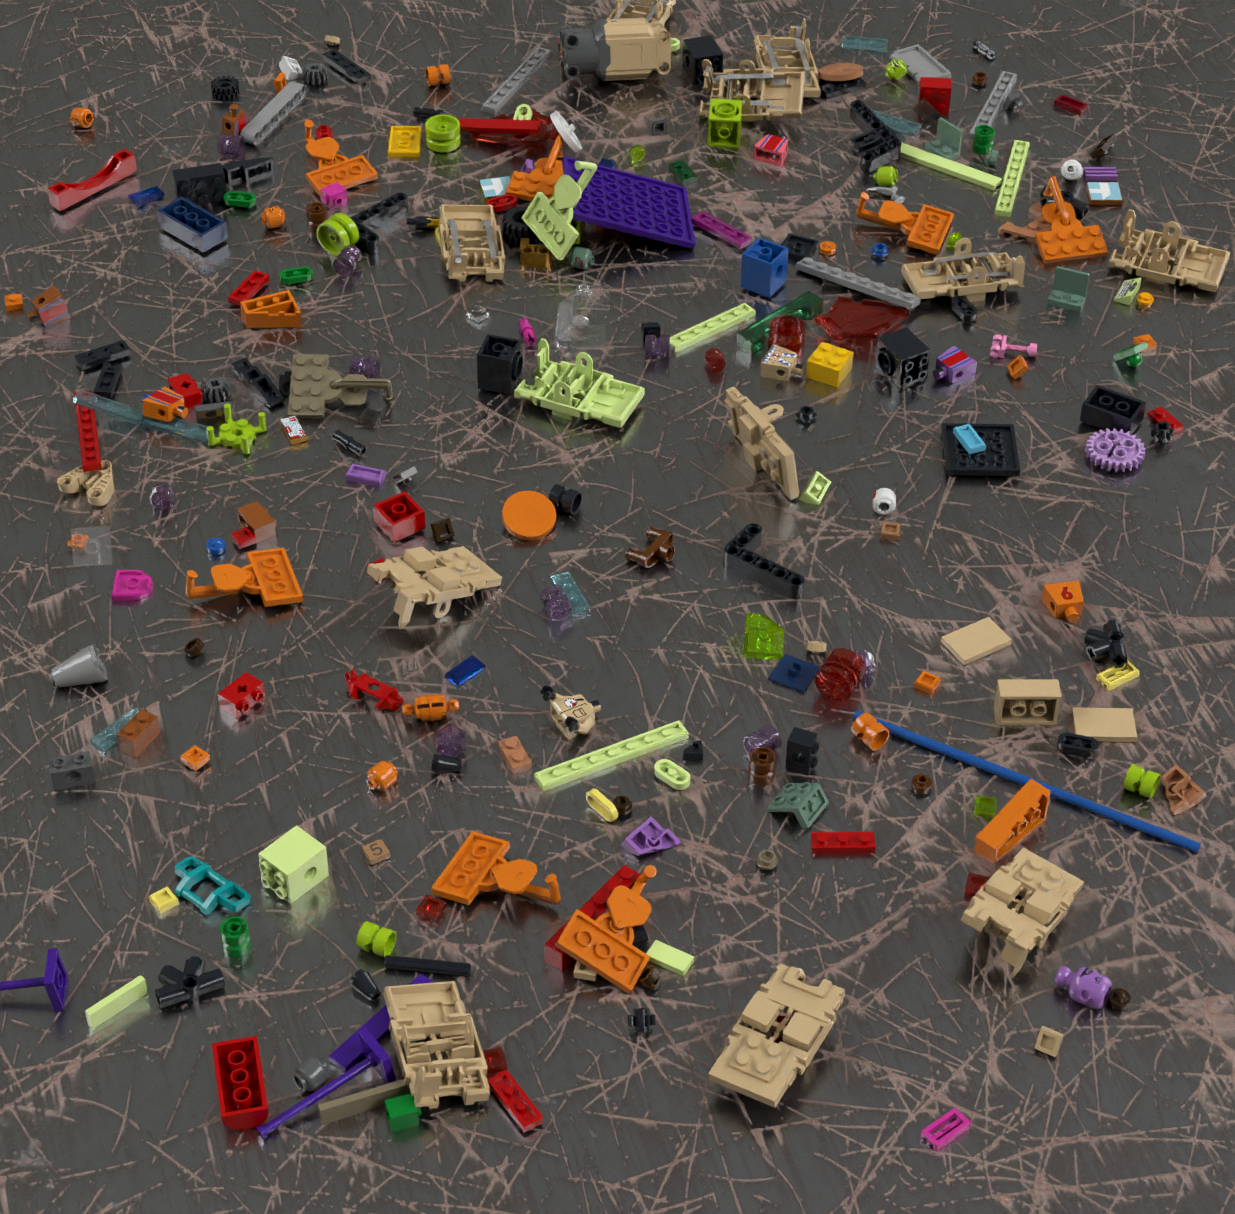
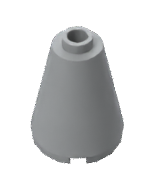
M92 644L52 668V673L49 674L52 685L56 684L60 688L107 681L106 668L104 663L102 664L101 655L96 645Z

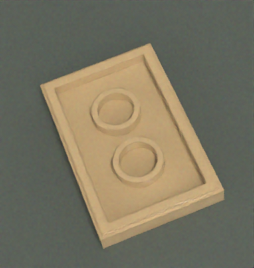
M986 617L942 636L941 643L963 665H966L1011 645L1012 639L990 617Z
M1072 707L1071 713L1075 734L1092 737L1098 742H1137L1133 708Z

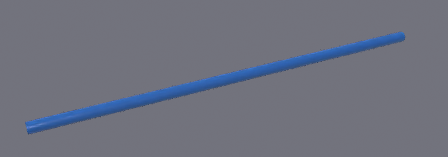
M856 710L853 720H856L863 712ZM876 718L877 723L883 724L890 734L1023 786L1030 779H1033ZM1033 779L1050 790L1051 797L1195 853H1198L1201 843Z

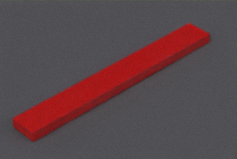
M92 391L74 393L83 472L102 470Z

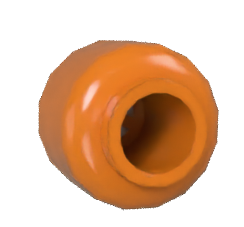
M77 107L71 111L70 122L74 127L89 128L92 125L94 117L91 110Z
M279 206L265 208L263 215L260 216L262 224L266 225L268 229L282 227L286 221L285 212Z
M380 761L367 771V784L371 789L383 792L396 783L398 771L391 762Z

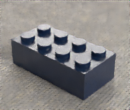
M182 196L157 210L160 228L203 253L228 239L226 221Z

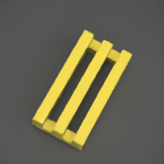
M1128 661L1122 668H1115L1113 666L1097 674L1096 680L1098 682L1102 681L1101 685L1107 686L1106 689L1110 691L1139 677L1140 671Z

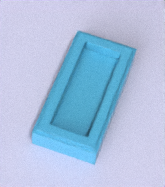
M970 424L953 428V434L969 454L986 450V444Z

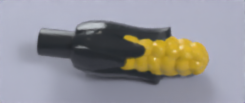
M416 216L415 219L407 218L406 225H415L419 229L435 230L440 225V219H437V217Z

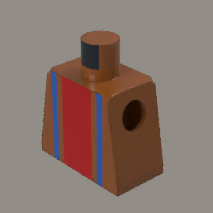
M232 104L229 106L230 112L222 118V141L236 145L241 141L240 133L250 122V117L247 111L239 109V105Z
M55 286L50 287L32 300L34 310L26 314L30 323L40 320L44 327L70 319L63 297Z

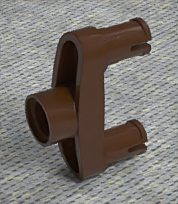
M649 527L646 531V537L655 541L646 551L640 552L629 548L625 554L627 560L639 563L640 566L646 568L652 567L661 559L671 561L675 553V547L672 545L674 534L668 530Z

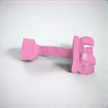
M998 334L993 336V340L1000 341L992 342L990 356L993 358H1004L1005 351L1010 350L1028 353L1029 357H1036L1038 345L1036 343H1030L1029 346L1006 344L1007 336L1004 335L1002 337Z

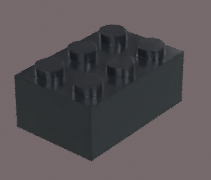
M221 163L172 170L176 199L182 196L196 205L224 201L223 196L226 193V185Z
M1096 385L1082 404L1080 421L1104 430L1108 428L1110 431H1113L1115 428L1119 432L1123 429V433L1129 431L1131 436L1144 418L1146 402Z

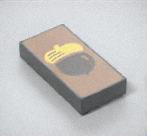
M231 402L195 406L196 419L224 417V404L228 403L231 405Z

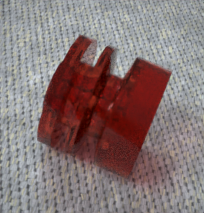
M836 648L828 654L816 673L815 685L820 693L828 699L846 701L852 696L857 685L866 674V666L861 657L855 652L846 648Z

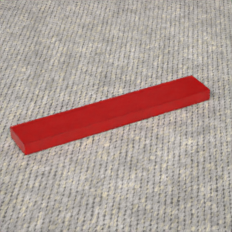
M457 118L460 123V132L538 134L542 127V121Z

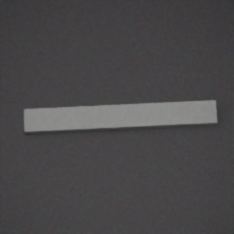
M537 47L481 106V111L496 114L551 56V50Z
M1002 71L968 134L969 139L974 140V130L977 126H992L1017 79V74Z

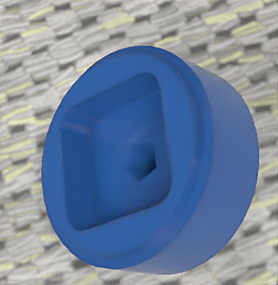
M212 538L206 543L209 554L220 555L226 550L225 541L221 538Z

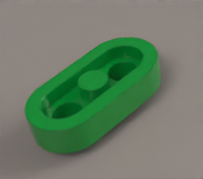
M229 191L223 196L224 203L231 207L251 208L256 204V196L253 193Z
M307 266L284 269L279 273L280 282L285 285L309 282L313 278V270Z

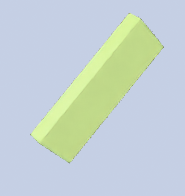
M140 975L88 1008L85 1013L91 1029L93 1030L148 994L146 980Z

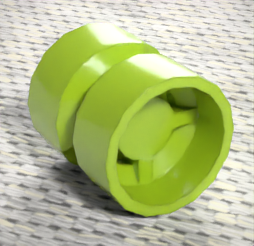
M1132 764L1126 774L1123 788L1132 792L1138 790L1140 795L1151 799L1156 792L1161 774L1151 770L1145 772L1143 767Z
M366 921L358 932L356 946L368 952L373 950L374 954L386 957V955L391 954L394 948L396 931L385 927L379 929V925Z

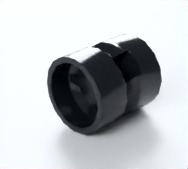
M555 484L550 491L548 499L553 503L555 509H562L564 512L575 514L581 505L582 493L574 489L567 490V487Z

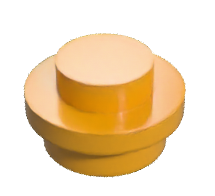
M1143 292L1137 295L1136 300L1139 306L1146 308L1151 306L1154 297L1147 292Z

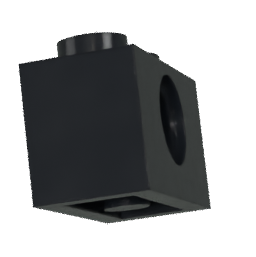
M797 727L793 728L787 740L785 769L809 776L812 768L815 769L818 763L816 754L820 743L817 742V733Z

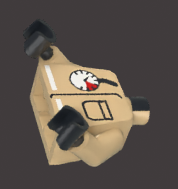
M544 685L540 691L545 701L550 700V715L568 739H572L579 734L586 735L594 726L595 713L601 711V705L598 700L588 703L581 694L561 696L555 693L554 689L549 685Z

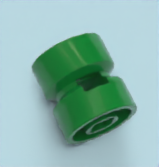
M979 125L975 128L972 148L975 153L987 155L992 152L995 135L993 127Z
M232 916L222 921L220 936L224 954L232 958L245 956L251 949L247 921L238 916Z

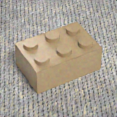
M998 679L994 702L996 725H1057L1061 702L1058 679Z

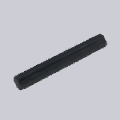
M386 955L384 960L385 968L458 976H470L471 974L470 963Z

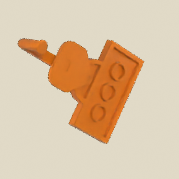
M311 120L304 122L305 141L307 143L306 151L311 157L320 159L318 170L306 173V179L320 197L322 196V188L336 182L345 189L378 178V173L363 155L348 159L343 155L337 154L339 144L335 139L324 137L315 140L312 137L313 122Z
M560 134L556 137L549 157L538 159L535 169L530 174L518 171L513 172L506 189V194H513L517 199L531 202L537 192H543L548 199L552 197L553 192H555L554 187L563 175L562 161L556 160L563 157V138Z
M1051 176L1043 194L1044 196L1053 195L1055 203L1045 204L1041 209L1044 221L1049 223L1051 228L1050 231L1039 232L1035 235L1043 263L1107 256L1108 250L1099 225L1083 227L1081 222L1075 218L1076 214L1073 206L1069 202H1064L1056 177Z
M865 192L860 194L856 209V216L858 218L894 230H901L909 235L906 243L907 246L938 255L953 221L954 213L923 204L920 213L908 212L904 205L889 200L884 201L879 212L876 213L864 209L869 195Z
M284 548L247 552L249 565L242 568L233 564L213 566L211 568L213 585L195 587V578L198 577V574L193 570L187 571L186 597L188 599L232 595L244 591L249 594H260L265 607L303 602V594Z
M474 831L470 833L431 887L433 895L470 905L479 891L488 892L497 889L554 905L558 904L561 900L556 874H549L545 877V882L548 883L549 889L530 884L537 874L535 863L523 859L507 862L503 857L510 848L509 841Z
M652 865L646 866L631 889L626 886L615 887L607 900L610 913L602 914L596 920H593L576 909L554 945L628 994L633 990L650 959V956L632 945L634 940L632 927L643 925L651 913L650 903L641 897L640 893L647 881L656 875V868Z

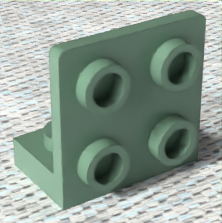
M942 117L938 118L936 139L925 144L924 150L952 161L959 158L963 130Z
M1057 266L1053 290L1048 298V305L1081 312L1086 301L1090 274Z
M791 782L784 785L782 791L772 800L767 809L769 812H794L801 828H809L828 805L829 801L819 783Z

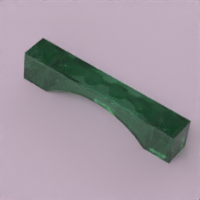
M810 291L805 292L743 330H740L737 333L736 347L750 356L763 349L766 338L777 328L792 322L812 320L822 314L823 299Z

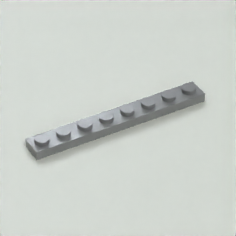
M803 258L796 263L797 270L911 310L920 304L921 298L912 293H905L898 288H891L883 283H876L869 278L856 276L855 273H848L837 267L833 268L826 263L813 261L812 258Z

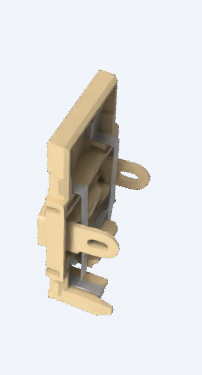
M803 18L801 26H790L789 37L773 36L770 39V35L754 36V53L759 69L773 68L774 72H805L803 97H820L821 90L817 79L818 70L810 50L809 38L804 42L807 28L805 18Z

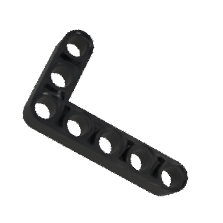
M852 101L850 104V119L876 145L862 153L861 170L871 172L898 159L901 155L902 142L862 101Z
M396 193L350 217L359 231V240L354 246L369 255L379 253V235L373 232V230L408 212L407 195L405 193Z
M748 524L724 547L723 564L728 569L790 599L797 600L803 597L805 579L802 575L754 553L761 545L762 527L759 524Z

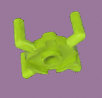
M228 403L224 404L226 423L220 426L219 437L216 438L214 428L212 426L206 428L208 444L210 446L222 444L224 447H227V445L232 446L233 449H241L245 455H248L250 453V445L256 439V434L267 430L265 413H258L259 426L253 427L246 419L233 421L231 405Z

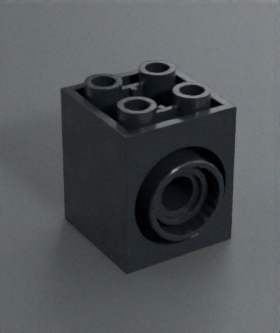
M712 35L683 40L682 67L693 85L704 83L702 61L704 59H708L711 62L713 73H723V53Z
M907 327L877 337L875 366L897 388L927 378L930 349Z
M487 334L477 353L478 389L512 395L522 375L523 356L521 340Z

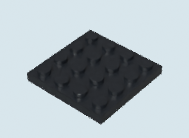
M942 423L941 432L946 475L1020 476L1014 424H970L986 444V450L969 454L953 434V428L967 425L968 423Z

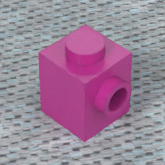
M338 182L321 189V201L329 209L332 210L347 203L346 189Z

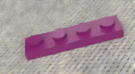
M704 211L696 214L691 219L692 224L739 249L752 242L751 236Z

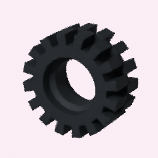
M225 75L222 78L220 76L217 79L214 78L211 81L212 96L215 99L218 98V100L223 99V101H226V99L230 101L231 98L235 99L240 94L238 79H235L233 76L231 78L230 76L225 77Z

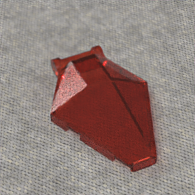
M531 108V120L542 121V127L538 134L518 135L510 133L469 132V139L525 145L549 140V138L556 140L559 132L554 124L552 130H550V124L553 123L550 116L542 115ZM504 113L490 119L513 120L515 113L508 116Z
M839 296L831 310L827 314L818 315L814 322L817 326H821L834 342L840 339L877 338L909 318L910 311L902 306H890L887 301L863 299L862 302H853L851 297Z

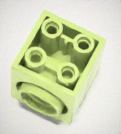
M297 825L259 853L262 884L266 888L272 889L279 898L285 899L290 904L329 876L326 846Z

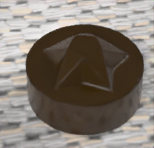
M194 638L188 642L184 651L189 657H194L201 652L204 643L199 638Z
M1115 988L1110 991L1107 1002L1111 1008L1122 1011L1129 1007L1131 996L1126 990Z

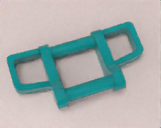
M189 856L175 864V874L182 878L175 889V894L180 898H186L199 907L205 915L211 914L218 903L232 912H237L250 904L251 895L235 882L228 881L213 871L210 865L199 859ZM193 866L196 869L187 872L184 868ZM208 877L221 887L212 891L206 901H204L189 890L192 885ZM235 893L241 900L232 902L228 897Z

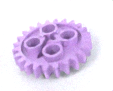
M1106 428V432L1099 430V434L1094 432L1093 436H1089L1085 452H1087V457H1090V462L1095 461V466L1100 464L1101 469L1107 467L1108 471L1114 469L1117 472L1118 469H1121L1125 472V468L1131 471L1132 467L1137 468L1138 464H1142L1146 448H1144V443H1141V439H1136V435L1130 436L1129 431L1123 433V429L1118 432L1115 428L1113 431Z

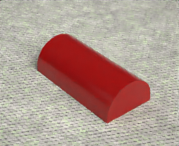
M257 1036L211 1043L223 1124L234 1130H248L261 1125L267 1119L269 1113Z

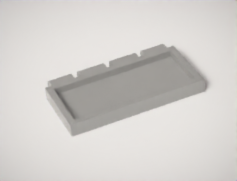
M919 44L893 51V54L889 56L891 60L900 58L908 67L906 68L907 74L919 85L920 77L951 78V72Z

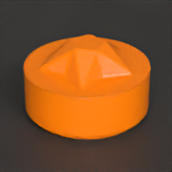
M824 241L820 244L819 251L826 256L833 255L836 252V244L831 241Z

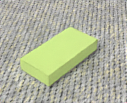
M658 940L654 941L646 953L650 956L648 961L682 976L686 974L694 962V956Z

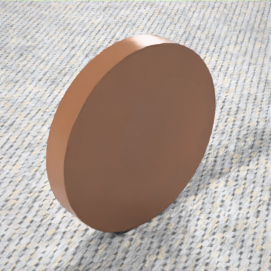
M853 63L831 64L819 69V77L828 81L852 80L863 75V66Z

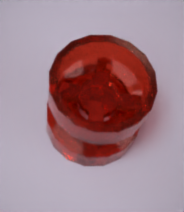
M711 348L705 353L706 362L712 372H720L725 368L726 362L718 348Z

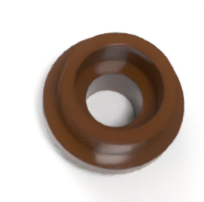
M976 72L972 77V81L976 85L981 86L987 83L988 78L985 73Z
M924 774L915 775L912 778L913 789L918 793L928 792L932 787V779Z

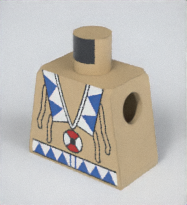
M773 344L761 362L760 377L788 381L793 373L802 375L805 366L797 363V353Z

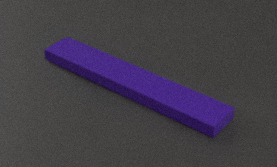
M419 974L408 985L434 982ZM385 1005L331 1053L329 1061L344 1072H347L364 1057L358 1031L364 1027L367 1028L378 1043L391 1032L389 1031L390 1018L387 1006Z

